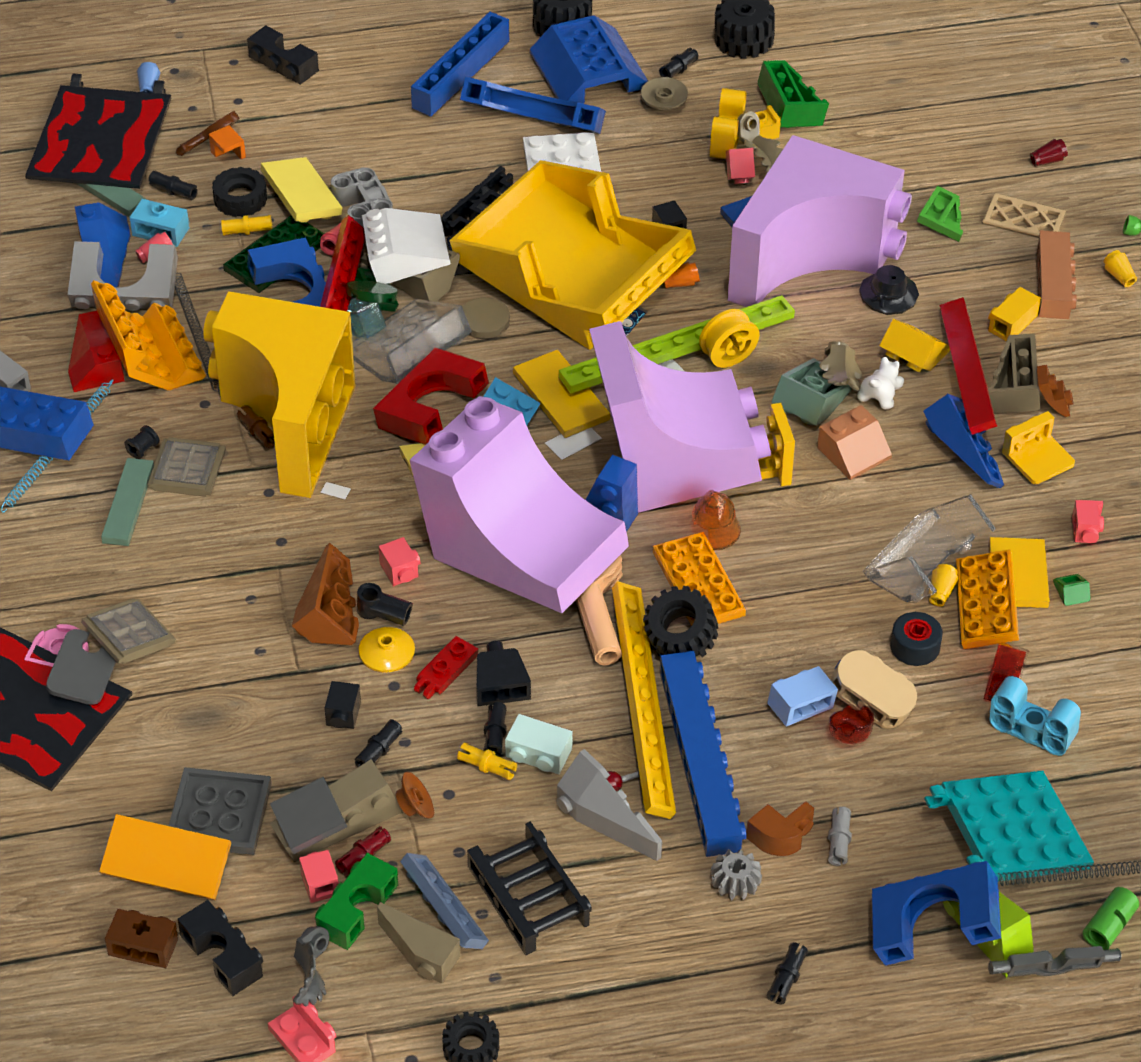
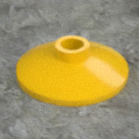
M394 627L374 629L367 633L359 644V657L369 669L377 672L389 673L398 671L406 667L412 661L415 654V645L411 636L405 631Z

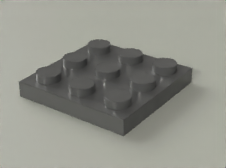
M184 767L169 826L230 840L232 842L229 850L230 853L255 855L272 784L271 776Z

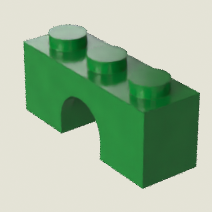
M369 853L352 866L347 879L336 886L330 900L326 905L322 904L315 915L316 926H321L328 931L329 941L348 951L365 929L363 911L354 906L363 901H370L377 905L380 902L385 904L399 886L398 868Z

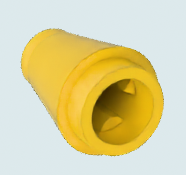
M1115 250L1104 258L1105 270L1125 287H1130L1137 281V277L1125 253Z
M939 564L932 571L929 602L932 605L944 606L959 580L957 576L958 571L953 566Z

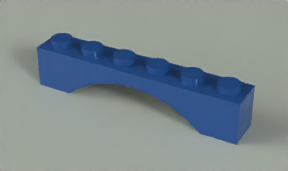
M465 77L460 97L461 101L598 134H601L606 110L600 107L538 95L470 77Z

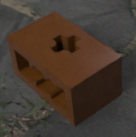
M117 909L105 936L108 956L166 969L179 939L176 921L163 916L144 915L136 910L126 911Z

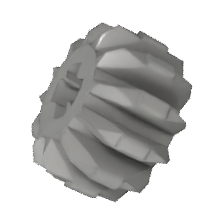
M728 849L726 856L718 854L716 863H713V866H711L713 888H718L720 896L728 893L731 901L735 896H740L745 900L747 893L754 895L757 891V886L762 881L760 862L754 861L752 853L746 856L743 855L742 849L735 854Z

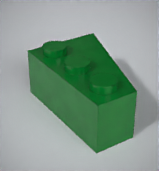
M785 60L763 61L757 84L767 105H771L780 117V128L823 126L829 102L825 99H819L815 95L816 90L812 86L807 87L802 82V76Z

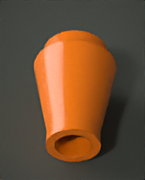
M695 262L682 264L663 282L665 289L695 286V283L700 282Z

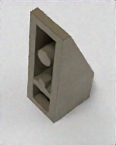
M380 902L377 906L378 924L416 972L425 979H434L443 983L461 956L460 939Z

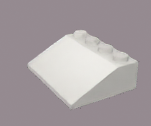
M383 208L380 210L373 209L362 215L369 262L376 282L388 284L451 264L440 214Z

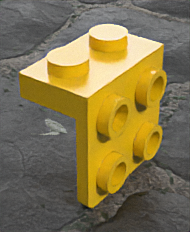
M1049 411L1033 416L1029 420L1017 426L1014 425L1005 431L1002 453L1035 485L1073 468L1075 464V459L1051 436L1055 417Z

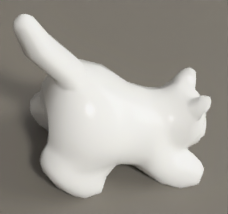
M883 357L879 369L875 370L873 375L863 380L860 391L857 393V398L861 402L876 399L879 401L882 409H891L894 406L893 397L895 390L900 389L904 383L903 377L898 376L899 362H891L886 357Z

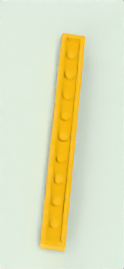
M617 581L612 587L644 809L645 813L671 819L676 814L650 642L644 629L643 617L645 610L642 591L639 587Z

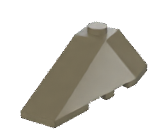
M448 250L450 265L391 283L414 299L428 304L438 302L450 290L460 255ZM367 253L360 259L362 263L371 268Z

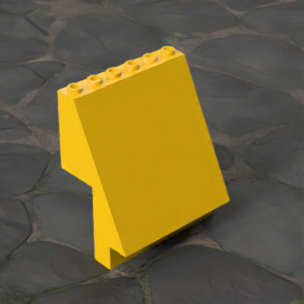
M543 160L535 164L449 240L453 252L460 255L459 264L589 350L594 347L589 329L618 321L623 322L696 252L692 231L689 229L620 215L609 173Z

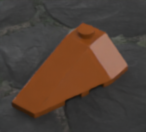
M331 543L326 545L296 607L292 627L295 628L299 635L304 636L311 643L353 645L356 642L359 622L358 618L353 616L352 608L356 606V601L350 595L349 587L353 584L350 559Z

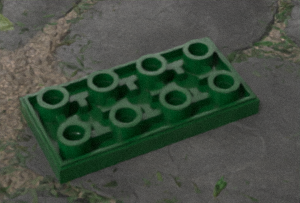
M290 215L224 263L223 269L226 273L260 293L275 281L255 285L247 267L248 250L306 237L309 246H313L316 252L321 248L320 239L325 233L307 222L295 221L293 216Z

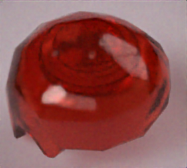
M847 705L841 711L834 712L829 717L830 734L841 743L850 745L861 744L872 733L874 713L865 705L860 710H855L850 705Z

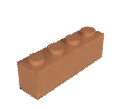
M1040 230L1037 245L1038 296L1041 298L1039 317L1069 319L1071 309H1076L1077 294H1072L1076 288V277H1072L1075 272V260H1071L1074 257L1075 243H1070V232Z

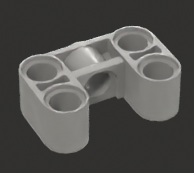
M359 168L337 174L331 178L332 194L342 207L352 205L348 208L347 214L363 228L362 215L368 211L383 208L393 209V204L387 195L386 189L380 183L373 169Z

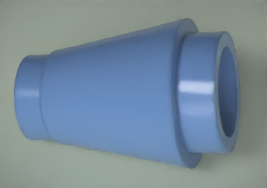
M144 62L137 69L140 92L153 93L154 82L160 77L158 66L152 62Z

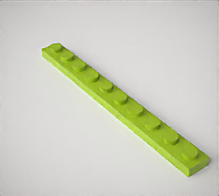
M783 295L740 309L745 312L749 321L754 323L759 330L793 319L795 315V310ZM711 319L632 346L641 355L656 364L701 350L699 338L702 330ZM597 358L559 370L558 378L570 394L603 383Z

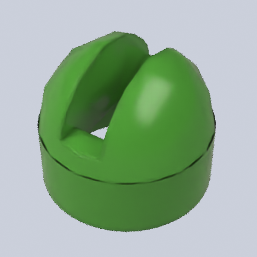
M1128 215L1124 223L1123 234L1130 236L1138 235L1141 232V220L1135 216Z

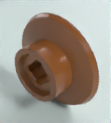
M405 772L401 778L402 788L396 791V799L400 808L408 816L418 813L423 818H433L434 807L427 789L413 773Z

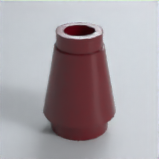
M1052 139L1030 153L1031 162L1035 167L1060 162L1068 156L1067 147L1062 139Z

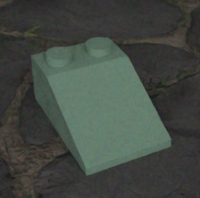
M813 358L781 375L771 403H782L785 413L797 415L806 424L818 425L827 420L850 393L852 388L849 385L836 386L828 384V380L822 377L826 371L820 369L819 364L821 362Z

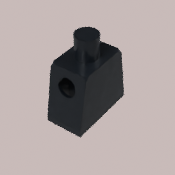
M501 641L489 642L486 646L487 651L477 654V706L493 705L494 702L509 703L531 700V680L518 650L515 648L504 649Z

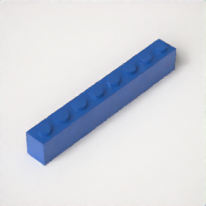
M694 651L660 655V676L706 857L717 856L718 854L724 855L728 849L733 853H737L742 848V840L746 839V828L744 822H739L738 819L740 815L738 798H733L731 793L734 792L733 778L731 774H726L725 769L728 768L727 756L725 751H720L719 746L722 743L719 728L715 729L713 725L715 723V711L713 706H708L707 701L710 699L707 683H702V678H704L702 662H697Z

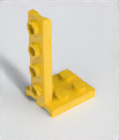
M782 403L771 404L770 416L766 417L769 434L766 435L771 456L758 459L761 478L778 477L780 485L787 486L792 484L795 440Z

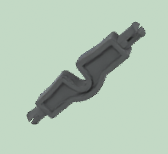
M1102 946L1066 948L1058 957L1053 959L1051 953L1048 950L1010 955L1007 960L989 961L988 970L991 975L1007 973L1008 977L1032 974L1053 976L1071 970L1098 968L1104 962L1120 961L1122 955L1119 948L1103 950Z

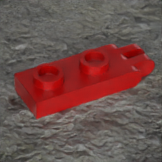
M455 636L417 675L416 681L418 682L414 686V691L419 694L423 691V696L427 699H430L435 693L442 694L477 658V654H479L478 648Z

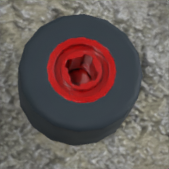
M915 611L903 614L893 624L890 643L893 655L907 665L922 666L931 663L940 653L943 635L942 627L933 616Z

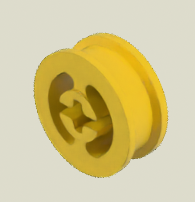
M729 309L719 313L706 324L701 332L699 345L702 351L709 355L710 360L715 366L728 368L742 362L753 352L759 341L760 333L757 326L749 321L744 311Z

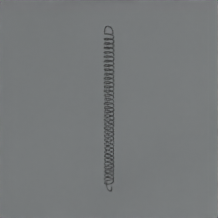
M176 273V274H180V275H181V276H176V277H180V278H177V279L182 281V280H183L182 274H181V273ZM175 281L177 283L175 284V290L212 389L219 391L220 394L219 385L217 387L212 385L215 379L211 380L209 378L208 367H206L209 364H205L208 361L204 360L206 359L205 357H202L203 355L210 357L211 352L207 341L203 342L204 339L198 338L201 336L197 334H203V330L196 311H194L195 309L187 292V287L185 283L184 285H178L179 283ZM203 346L208 347V348H206V349L209 350V352L203 351V350H205V349L202 348V347H203Z
M1139 860L1138 862H1137V861H1133V862L1129 861L1128 863H1132V864H1131V872H1132V874H1135V866H1134V864H1133L1134 862L1137 863V864H1136V871H1137L1138 874H1140L1141 869H1140L1139 862H1141V860ZM1118 862L1117 864L1108 863L1107 865H1111L1110 873L1112 876H1114L1115 871L1116 875L1119 876L1120 869L1118 867V864H1121L1122 875L1125 874V868L1123 866L1124 863L1127 864L1126 873L1128 875L1130 874V867L1128 863ZM1093 864L1091 866L1087 865L1086 867L1084 865H1082L1081 867H1066L1069 869L1068 874L1070 880H1072L1073 878L1071 868H1074V878L1076 880L1078 878V873L1076 870L1077 867L1080 868V878V871L1082 873L1083 878V871L1081 868L1085 867L1084 875L1086 879L1088 878V866L1090 867L1089 874L1091 878H1093L1094 876L1092 866H1095V876L1097 878L1099 876V871L1097 868L1098 865L1101 866V877L1104 876V870L1102 866H1106L1105 874L1107 877L1109 876V868L1106 864H1097L1096 866ZM1061 867L1060 869H1044V871H1048L1049 882H1051L1052 880L1050 870H1053V880H1057V875L1055 872L1056 869L1059 870L1058 879L1060 881L1062 880V873L1060 870L1064 869L1063 877L1064 880H1067L1066 868L1064 869L1063 867ZM1029 870L1028 872L1023 871V873H1027L1026 879L1028 884H1030L1029 872H1032V882H1036V877L1034 874L1035 871L1038 872L1037 881L1039 883L1041 882V876L1038 870ZM1043 871L1042 879L1046 882V874ZM1003 872V874L1006 875V885H1009V878L1007 876L1008 874H1011V884L1014 885L1015 881L1013 873L1008 872V874H1006ZM998 873V874L1001 876V878H1000V884H1001V886H1003V885H1004L1003 877H1002V875H1001L1000 873ZM1016 873V883L1019 885L1020 878L1018 873ZM1022 873L1021 882L1025 884V877Z

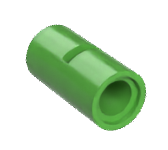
M1115 887L1084 928L1082 934L1085 941L1092 947L1102 946L1103 950H1108L1139 908L1140 903L1136 895L1124 887Z

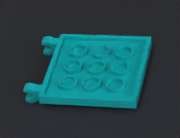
M1044 771L942 782L941 785L931 786L929 790L932 796L924 798L931 809L948 806L973 854L966 858L968 864L987 861L998 877V881L1001 878L998 873L1002 875L1005 881L1006 875L1003 872L1008 874V872L1013 873L1015 871L1018 873V871H1021L1023 873V871L1028 872L1029 870L1039 871L1042 869L1044 871V869L1049 870L1050 868L1060 869L1063 867L1065 869L1066 867H1081L1082 865L1086 867L1087 865L1091 866L1094 864V860ZM1008 874L1007 876L1011 880V874Z

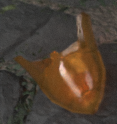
M709 490L694 505L692 522L708 530L709 543L713 550H723L732 546L739 539L741 527L736 517L732 500L719 491Z

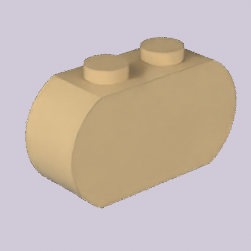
M856 650L846 654L831 677V681L838 689L836 697L881 728L891 729L901 725L917 702L916 688L912 682L907 680L905 675L894 671L885 665L879 657L871 655L864 650Z

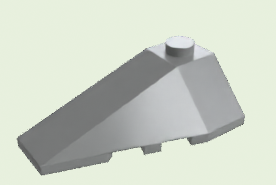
M585 749L580 751L557 784L556 802L560 810L565 814L571 815L577 822L658 861L662 855L661 838L640 812L633 813L626 800L627 796L622 789L616 792L607 781L610 774Z

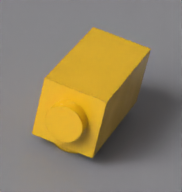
M1019 287L1012 294L1009 293L1002 304L991 310L988 320H990L988 332L1004 341H1007L1009 335H1018L1038 316L1041 298L1022 287Z

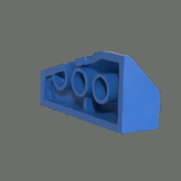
M99 202L75 206L81 242H100L103 251L101 280L111 284L113 287H119L123 271L122 265L127 254L126 248L131 238L127 217Z

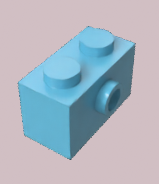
M146 199L140 201L130 216L132 236L149 240L156 233L166 232L175 247H178L189 230L188 212L186 209Z

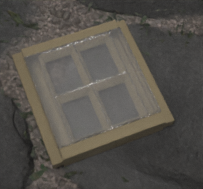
M172 437L164 438L147 484L148 488H152L154 491L206 497V495L211 496L226 446L213 442Z
M135 598L88 614L81 621L118 664H124L168 648L176 641V638L139 599L135 600Z

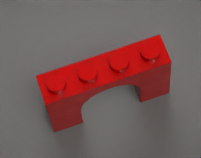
M435 347L373 408L378 429L426 445L435 433L443 430L438 409L417 403L416 401L428 393L440 390L452 391L475 398L489 384L485 363Z

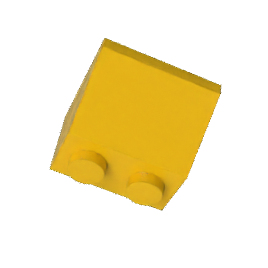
M894 318L879 345L887 350L885 355L899 361L900 357L907 360L906 366L918 372L921 369L931 371L950 352L949 344Z

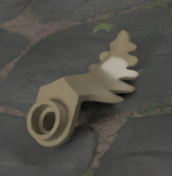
M751 111L744 112L737 119L739 121L738 138L745 143V147L755 150L754 155L756 157L762 158L761 164L767 167L765 170L767 174L783 150L776 147L781 143L778 140L761 137L760 122L757 114Z
M829 342L824 352L827 357L819 364L820 369L826 371L822 375L823 379H827L828 384L836 386L849 385L852 389L860 391L861 384L857 379L862 378V372L855 361V350L843 342Z

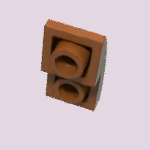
M1047 365L1037 366L1038 386L1042 395L1053 409L1064 417H1069L1070 405H1074L1071 389L1066 390L1063 380L1057 381L1055 374L1050 375Z

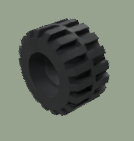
M677 586L671 587L672 591L666 592V589L662 590L659 598L654 596L651 599L653 605H647L645 609L647 615L643 617L644 629L654 651L656 650L659 656L694 651L695 657L698 655L704 657L707 654L706 649H712L714 646L712 639H717L718 637L716 630L718 629V622L708 598L705 595L701 596L700 591L697 589L691 592L689 586H683L682 590H679ZM688 616L695 619L693 625L682 633L667 631L671 622L679 617Z

